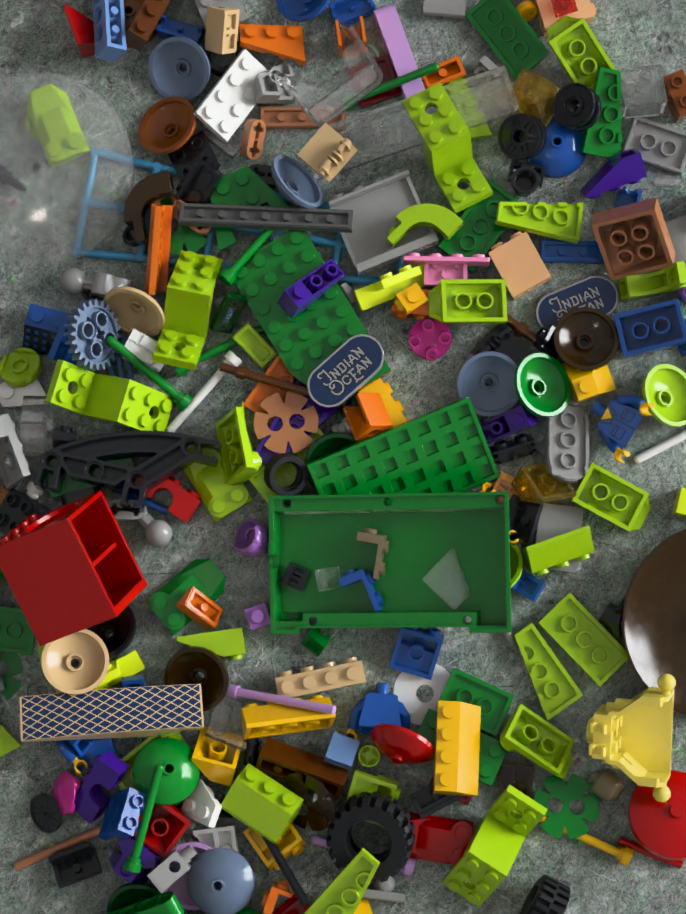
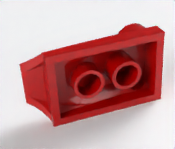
M409 812L411 815L409 821L414 822L415 827L413 832L415 834V842L410 858L455 865L463 856L473 836L474 822L434 815L421 819L418 813Z

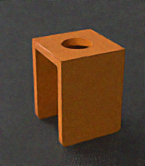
M359 16V27L340 30L339 21L336 19L335 35L339 58L366 54L367 40L363 16ZM354 37L357 41L356 46L348 48L344 43L345 39Z
M358 393L356 397L360 406H345L343 408L355 441L364 440L393 426L379 393Z

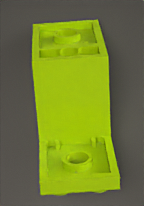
M441 82L403 100L402 105L422 138L425 163L453 212L456 214L492 196L493 191L473 159L471 132ZM429 107L437 109L433 114L426 113V109ZM462 182H467L470 184V186L464 190L458 187V185Z
M181 250L167 286L164 310L165 324L153 352L152 362L195 371L209 332L213 293L218 280L217 274L223 266V259Z
M58 359L45 402L92 420L127 426L137 431L165 432L174 399L167 394L131 379L93 373ZM72 382V390L69 392L68 385ZM151 408H153L152 416L149 415Z
M509 784L483 815L463 856L447 873L442 883L450 890L466 898L470 903L480 907L507 877L526 836L545 816L548 809Z

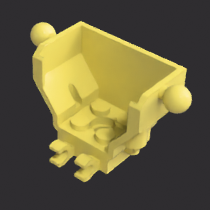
M667 673L662 674L658 678V687H649L632 699L616 698L615 702L607 701L606 704H602L594 713V716L588 720L586 739L590 744L588 755H591L593 759L604 760V763L612 765L613 769H621L638 786L655 787L652 794L654 799L660 803L668 801L671 796L670 789L667 787V781L671 775L674 687L676 680L671 674Z

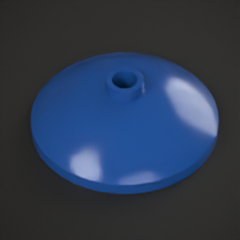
M276 0L280 13L286 19L293 22H305L313 19L330 2V0Z
M554 115L540 118L539 120L542 121L546 129L547 138L545 146L538 155L526 159L527 162L543 166L545 169L544 176L561 178L572 174L582 165L586 157L585 153H580L584 131L575 132L560 125L555 120ZM558 139L561 144L555 145L553 140Z

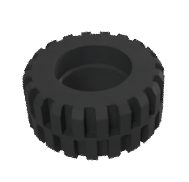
M375 791L372 795H368V792H361L358 797L353 795L348 798L347 802H343L333 816L327 830L328 837L326 843L328 847H331L328 852L330 858L336 859L334 865L338 869L341 867L344 869L361 850L352 838L351 829L359 821L370 820L382 825L388 831L391 838V846L387 851L378 854L370 853L380 862L370 884H374L377 879L380 882L388 880L389 876L395 877L400 869H403L407 864L415 842V834H413L415 830L414 822L409 821L411 815L408 810L403 812V804L399 801L394 803L391 801L392 796L387 794L385 798L381 797L380 792Z

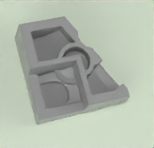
M290 59L284 60L278 66L275 65L269 71L263 72L256 77L254 84L255 103L292 104L296 100L291 80L295 76Z

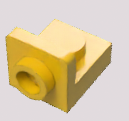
M415 282L402 292L395 294L396 300L394 304L399 312L404 311L408 315L427 303L428 298L418 283Z

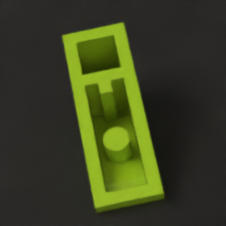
M243 627L176 637L178 642L190 646L204 647L223 657L229 656L230 661L243 659L242 654H247Z

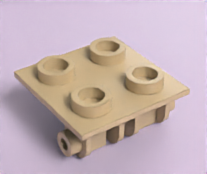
M325 122L297 156L330 183L358 149L352 145L348 138H343Z

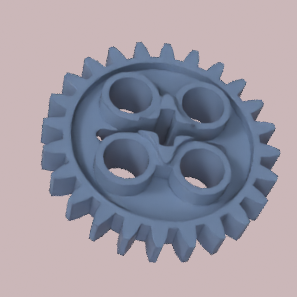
M90 299L77 303L76 308L71 309L72 315L67 316L70 323L64 325L68 329L64 336H67L69 339L65 342V345H70L67 352L73 353L72 361L78 360L77 366H83L84 370H104L106 366H111L110 361L116 360L114 354H119L106 342L108 336L114 337L117 341L118 338L122 337V334L118 333L121 326L116 325L119 318L113 317L115 311L109 310L110 305L104 304L103 300Z

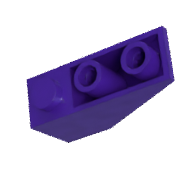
M632 148L615 154L582 187L580 193L585 198L594 199L603 192L616 191L622 185L640 182L641 178L647 177L641 152Z
M331 258L284 290L277 303L292 319L342 279L345 273Z
M520 405L481 423L480 426L489 445L539 424L536 415L528 411L523 405Z

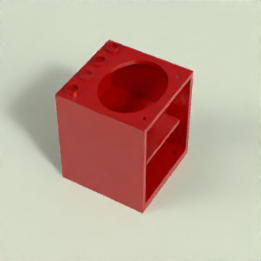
M101 490L37 516L36 513L25 517V521L15 525L16 528L6 532L7 535L0 538V568L40 646L117 617L147 586V582Z

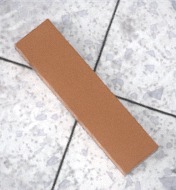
M344 106L260 107V120L264 121L266 129H320L325 122L333 129H345Z

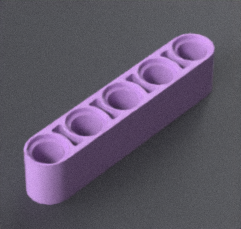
M394 4L373 10L378 31L396 78L417 70L416 62ZM421 78L399 86L404 100L425 90Z

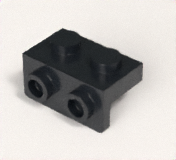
M512 494L509 500L510 530H514L517 533L510 535L511 541L519 539L518 543L529 546L532 544L544 504Z
M80 842L74 848L59 850L53 856L48 857L49 862L53 866L60 889L102 873L96 848L91 842Z

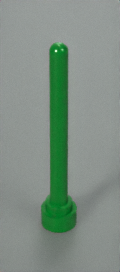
M432 63L356 94L354 92L344 93L341 95L343 106L346 111L355 108V105H358L359 101L438 71L439 64Z
M264 229L230 267L223 268L217 274L218 278L227 286H231L236 280L237 272L275 230Z
M261 325L253 328L259 335L265 332ZM231 338L201 353L198 364L238 344ZM174 366L179 378L186 375L187 371H190L189 369Z
M108 336L106 338L107 344L170 395L178 409L183 411L191 403L193 398L189 394L182 391L178 392L114 337Z
M157 764L154 768L132 853L124 861L123 870L133 873L141 872L140 854L164 770L162 764Z

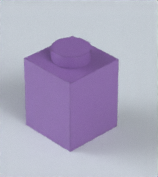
M265 602L244 610L251 631L270 625V614Z

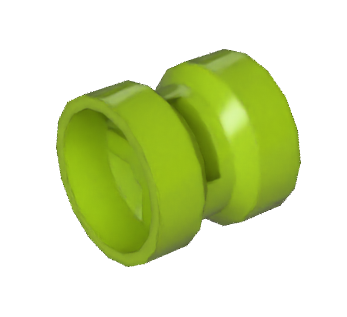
M372 744L363 745L358 751L359 762L365 767H373L378 764L380 752L377 747Z

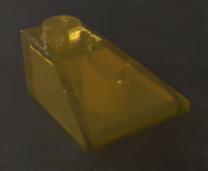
M523 68L513 85L507 114L509 116L519 113L533 115L542 121L546 129L553 116L552 106L554 98L560 88L544 76Z
M545 463L521 467L511 483L521 501L543 504L572 498L577 495L570 483H562L553 478L548 472Z

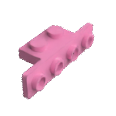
M408 253L407 256H403L402 265H423L424 287H436L441 279H467L468 266L489 267L490 258L485 257L483 254H474L472 257H463V254H451L450 257H442V254L431 253L429 256H420L419 253Z

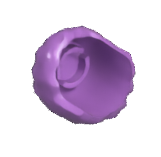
M257 519L245 520L237 529L233 548L245 557L255 558L260 556L268 549L269 528Z

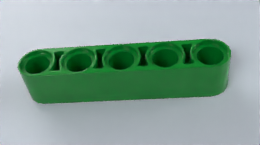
M168 891L107 914H184V909L173 891Z

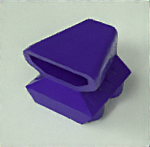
M132 836L125 840H120L121 852L115 851L109 858L114 872L127 882L146 883L149 879L147 877L149 874L147 869L156 868L163 857L143 843L140 854L141 872L133 873L123 870L124 861L128 859V856H131L135 837Z

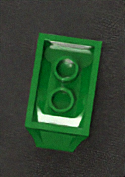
M210 558L195 559L158 592L154 593L146 603L164 625L176 635L192 621L189 616L176 607L177 602L188 589L194 586L214 602L224 593L226 577Z

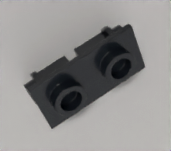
M524 433L515 436V439L509 441L500 440L495 442L494 446L489 447L493 453L492 457L495 464L499 463L501 465L513 461L512 452H516L518 459L532 455L536 451L535 444L533 443L535 442L534 438L530 434Z

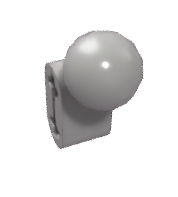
M75 267L66 269L60 277L62 289L71 295L80 294L85 289L91 290V295L104 298L107 292L113 288L132 287L133 282L102 272H94V277H87L81 269Z
M110 500L107 502L111 510H115V506L123 510L117 512L116 516L114 515L117 522H139L145 528V538L152 546L162 547L171 540L173 533L169 523L165 520H155L149 514L146 505L144 512H139L138 516L130 512L136 510L133 504H138V500L128 501V504L131 505L130 509L122 508L119 504L120 500Z

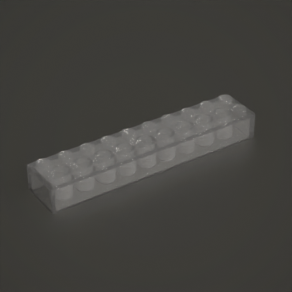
M505 65L443 86L468 129L518 113L519 105ZM403 100L329 125L343 138H348L352 145L358 149L339 173L423 145L421 136L402 105ZM435 107L426 109L428 114H433L437 111ZM319 129L300 135L303 147ZM311 168L315 181L323 179L319 173Z

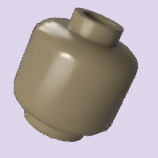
M605 768L601 772L597 770L590 780L593 783L592 792L607 802L612 799L616 801L625 788L623 778L609 768Z

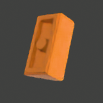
M459 55L438 63V71L423 76L421 79L424 87L427 89L439 82L444 85L467 74Z
M191 586L176 604L179 610L204 629L215 628L223 612L221 607L194 586Z

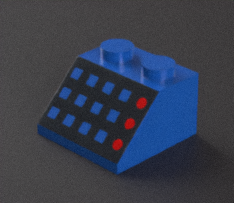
M30 303L24 324L22 348H30L36 353L48 356L63 317L72 314Z

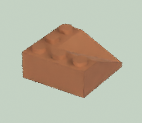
M657 197L594 213L591 226L611 281L628 275H638L663 269L674 263L676 253Z

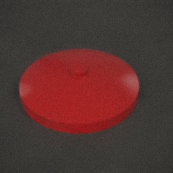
M671 770L670 778L667 781V787L671 792L669 800L663 803L657 802L652 794L655 787L637 786L629 800L628 820L635 838L647 851L667 860L686 859V773Z

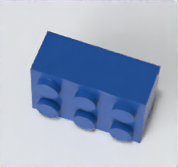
M678 298L614 315L623 356L626 359L686 344V324Z

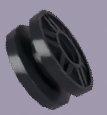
M570 83L562 87L556 94L552 112L555 120L560 125L575 132L585 131L598 121L601 114V101L599 95L591 88L580 83ZM579 104L578 109L575 111V106Z
M521 113L513 114L506 118L500 125L497 135L498 144L503 153L508 157L523 160L538 155L544 148L547 138L546 129L542 121L533 115ZM523 131L525 134V138L521 142L519 139V135Z

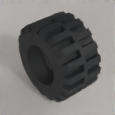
M544 874L530 890L520 914H564L570 899V887Z

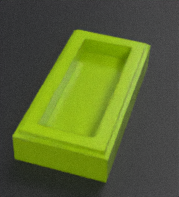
M248 322L232 336L233 340L260 368H263L277 355L275 350Z

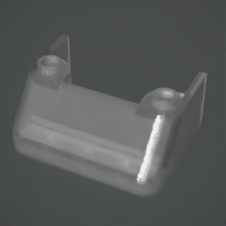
M344 22L340 26L351 41L342 51V60L347 67L314 92L305 83L301 82L293 86L285 74L279 71L275 73L292 100L309 120L317 126H322L325 122L327 124L380 85L383 80V73L353 26Z

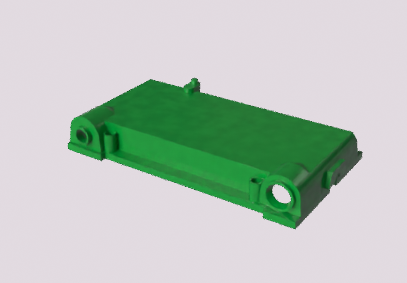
M509 492L268 496V576L270 580L271 634H300V628L469 627V633L512 632ZM500 496L504 498L502 503L498 502ZM389 498L392 499L391 505L387 504ZM289 500L291 501L290 507L287 506V501ZM364 527L378 529L377 533L387 535L386 540L390 541L388 553H384L383 562L386 563L384 576L381 575L380 579L375 580V584H373L376 593L380 592L384 604L381 605L383 610L378 612L374 610L363 580L346 587H341L338 580L344 577L343 572L353 568L356 571L367 569L368 572L371 571L374 574L378 544L356 540L358 531H364ZM290 562L310 570L302 592L281 583ZM467 616L471 617V622L469 623L465 620ZM314 617L317 619L316 624L312 621Z

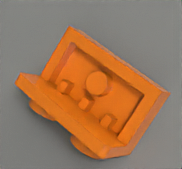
M278 880L277 883L273 881L271 890H265L260 905L264 907L263 913L272 914L279 894L292 898L294 892L288 882Z

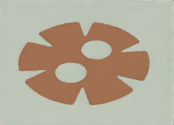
M287 391L285 403H283L280 394L277 392L260 403V406L268 414L255 412L254 431L258 439L271 435L264 444L267 449L280 454L286 453L287 442H289L293 453H296L306 448L312 442V439L304 431L317 433L319 420L314 406L301 410L308 401L306 397ZM294 414H300L304 417L305 423L299 429L292 428L289 424V419ZM277 416L282 419L283 426L280 430L272 431L268 428L267 423L271 417Z

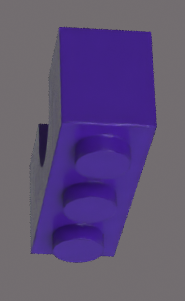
M107 751L103 755L99 754L94 758L91 763L93 768L83 777L82 782L84 784L76 792L74 801L76 805L75 812L90 824L102 816L109 803L110 798L103 793L101 785L110 791L121 783L130 767L111 751Z

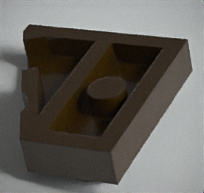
M502 762L496 775L502 793L510 784L532 798L534 766Z

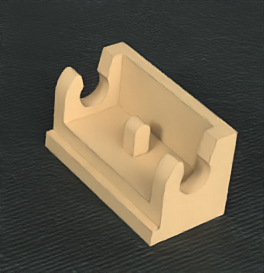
M220 6V8L207 7L205 50L218 54L236 53L240 9Z

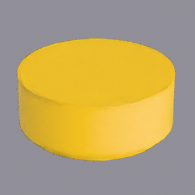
M529 0L521 2L516 7L527 22L533 20L538 13L534 2Z

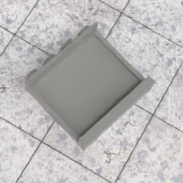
M400 169L394 171L386 179L382 177L371 181V185L366 187L362 185L357 186L351 190V193L344 196L342 193L337 194L328 202L329 209L353 210L352 233H339L358 277L403 259V256H407L408 253H418L438 245L436 233H433L432 228L427 226H420L410 230L393 248L387 243V232L394 225L399 226L395 221V216L408 207L421 204L409 177V170L403 171Z

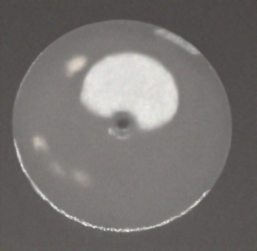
M43 72L25 73L0 81V259L30 267H49L73 261L102 243L114 230L124 213L126 200L132 190L134 175L133 154L127 132L122 121L109 103L93 89L75 79ZM38 163L40 170L37 174H33L32 167Z

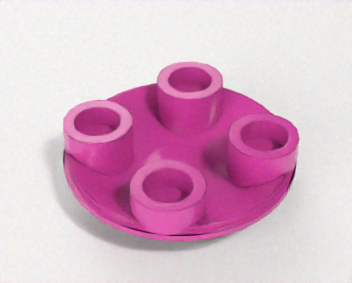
M431 317L424 318L412 326L409 332L408 343L416 355L429 361H434L449 350L452 335L445 323H441Z
M63 771L57 776L52 789V797L58 803L62 816L72 814L75 811V796L80 787L79 779L74 778L69 771Z

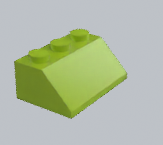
M589 525L521 549L529 574L536 573V576L549 573L548 568L555 565L557 569L569 566V561L577 558L578 562L590 558L589 553L595 552Z
M248 763L235 779L221 806L230 815L276 844L300 813L304 799Z

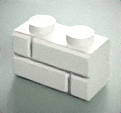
M133 329L124 346L154 372L159 373L164 364L152 362L153 352L158 341Z

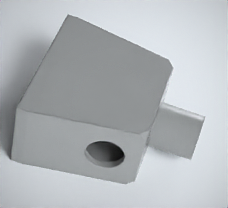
M188 845L181 852L176 849L156 868L151 870L147 877L163 893L191 868L189 862L198 856V853L191 845ZM174 861H177L180 864V867L178 869H174L171 864Z

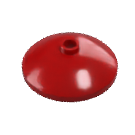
M379 724L372 728L370 736L374 745L395 764H424L431 761L434 757L435 749L426 738L412 730L392 724Z

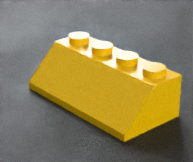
M323 695L312 696L308 700L332 705L330 697L323 698ZM267 702V705L258 706L256 703L245 705V708H241L240 717L243 737L246 740L330 729L336 714Z
M438 700L436 705L433 794L478 797L480 706L459 701Z

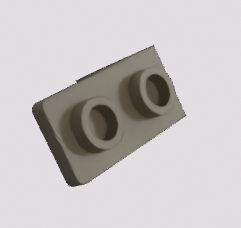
M364 527V531H358L356 540L378 544L373 579L378 580L381 575L384 576L386 563L383 562L384 553H388L390 541L386 540L387 535L378 534V529Z

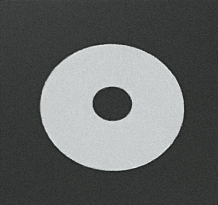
M435 665L431 680L401 672L397 677L393 694L397 695L398 701L402 702L410 714L411 723L421 725L428 708L436 711L437 702L450 677V673L442 666ZM422 685H428L433 689L434 696L429 702H421L416 696L417 689Z

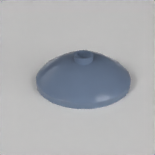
M175 36L161 41L153 49L149 58L148 71L153 86L165 98L181 97L189 101L199 96L205 90L210 78V63L205 51L199 44L189 38ZM183 63L187 66L186 71L182 69Z
M279 155L273 159L271 173L281 195L291 203L302 208H318L323 202V194L311 173L299 162L288 156Z
M484 351L473 355L463 364L458 374L457 390L460 399L467 396L470 397L475 413L482 416H497L507 412L519 399L514 385L516 363L507 355L496 351ZM487 378L493 380L491 385L485 384Z
M213 848L202 853L193 862L188 873L187 884L192 900L204 912L208 914H235L243 909L251 899L255 887V877L251 865L240 853L229 848ZM215 882H220L222 884V888H216Z

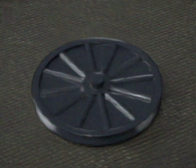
M41 793L36 795L30 803V814L33 822L45 833H52L58 830L62 823V813L58 803L48 794Z

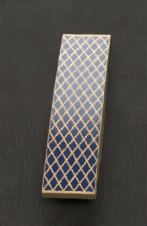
M201 684L92 690L80 695L54 693L19 697L20 742L157 736V734L180 733L181 730L204 729Z

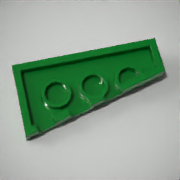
M598 67L593 90L599 95L601 114L598 121L591 128L585 130L580 153L611 159L615 154L621 153V71Z

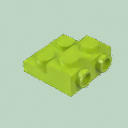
M356 770L346 802L353 795L358 797L361 792H368V795H372L374 791L380 792L381 797L385 798L387 794L392 796L391 801H398L402 788L398 787L400 781L380 774L374 776ZM364 820V821H367V822H370V823H373V824L382 826V825H380V824L377 823V822L370 821V820Z

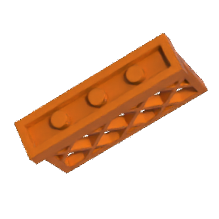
M151 204L145 290L149 291V295H156L158 292L167 291L174 205Z

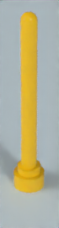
M549 816L543 817L540 823H543ZM566 826L563 830V833L567 834ZM588 834L576 838L615 856V859L619 860L618 863L626 867L629 865L634 850L626 846L624 848H617Z

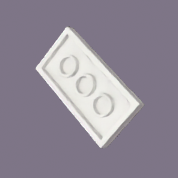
M246 49L241 50L193 114L224 143L228 142L256 105L254 99L256 77L268 70Z

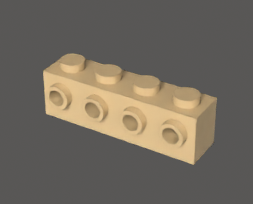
M357 657L343 659L344 664L335 665V661L323 663V668L314 670L313 666L300 668L301 673L292 674V670L280 672L279 677L275 678L278 695L292 698L364 683L366 678L362 660L357 661Z

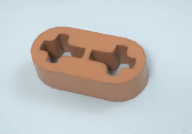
M250 118L245 123L240 148L241 155L244 158L256 160L262 153L266 125L260 119Z

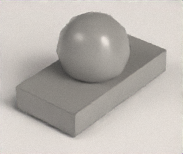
M389 876L388 880L380 882L377 879L373 887L366 889L362 898L404 903L406 893L405 891L393 890L395 880Z

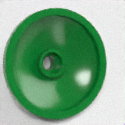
M545 353L531 354L522 359L518 364L514 375V385L517 396L523 406L534 415L540 417H552L561 413L567 407L571 397V384L562 364L554 357Z
M170 737L157 738L147 743L138 752L133 763V780L138 791L145 793V798H147L154 768L157 764H162L164 770L155 804L173 805L186 799L196 788L200 776V770L191 761L194 751L183 741ZM166 765H170L172 767L171 773H167L165 771Z

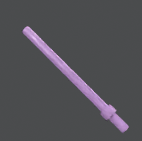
M230 684L226 693L230 698L238 699L242 697L333 715L336 712L335 705L243 689L239 685Z

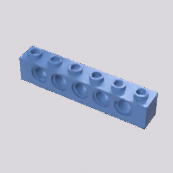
M92 0L95 58L115 63L127 51L124 0Z

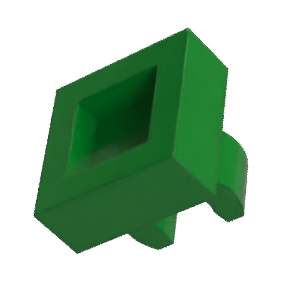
M312 628L301 644L318 657L329 644L330 634L328 633L326 637H323L319 634L321 628H316L315 630Z

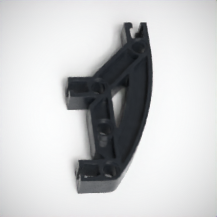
M124 431L100 434L75 440L43 453L40 458L34 486L39 490L45 491L46 486H43L47 473L54 475L52 485L48 484L47 488L53 493L59 494L63 475L66 471L71 480L115 490L123 487L119 503L122 508L130 509L131 505L128 504L131 493H140L138 504L134 503L133 507L139 512H144L149 490L193 463L217 467L218 458L212 456V458L203 456L202 449L209 448L220 452L222 446L219 441L164 431ZM189 445L197 446L194 453H187L186 448ZM152 457L135 468L107 462V460L120 458ZM51 459H58L55 467H48ZM94 468H100L101 472L98 476L92 477L90 475ZM137 477L144 478L140 486L133 485V481Z

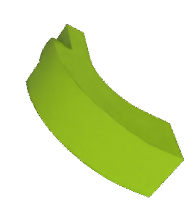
M424 203L413 205L395 216V221L399 226L394 225L387 232V243L393 248L410 230L420 226L435 229L448 241L463 226V220L448 208L437 204Z
M684 261L675 262L658 271L628 275L619 279L617 283L621 302L655 297L686 287V267Z

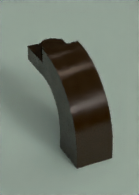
M162 171L145 177L135 185L128 195L124 207V223L128 226H134L131 227L132 239L136 240L139 245L148 244L145 215L149 206L158 199L175 196L173 177L169 171Z

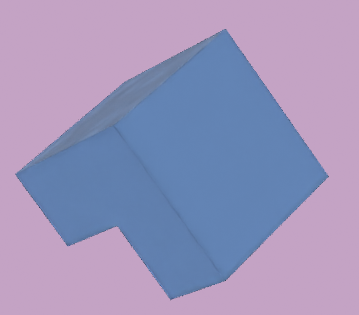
M334 732L324 761L350 771L360 741Z

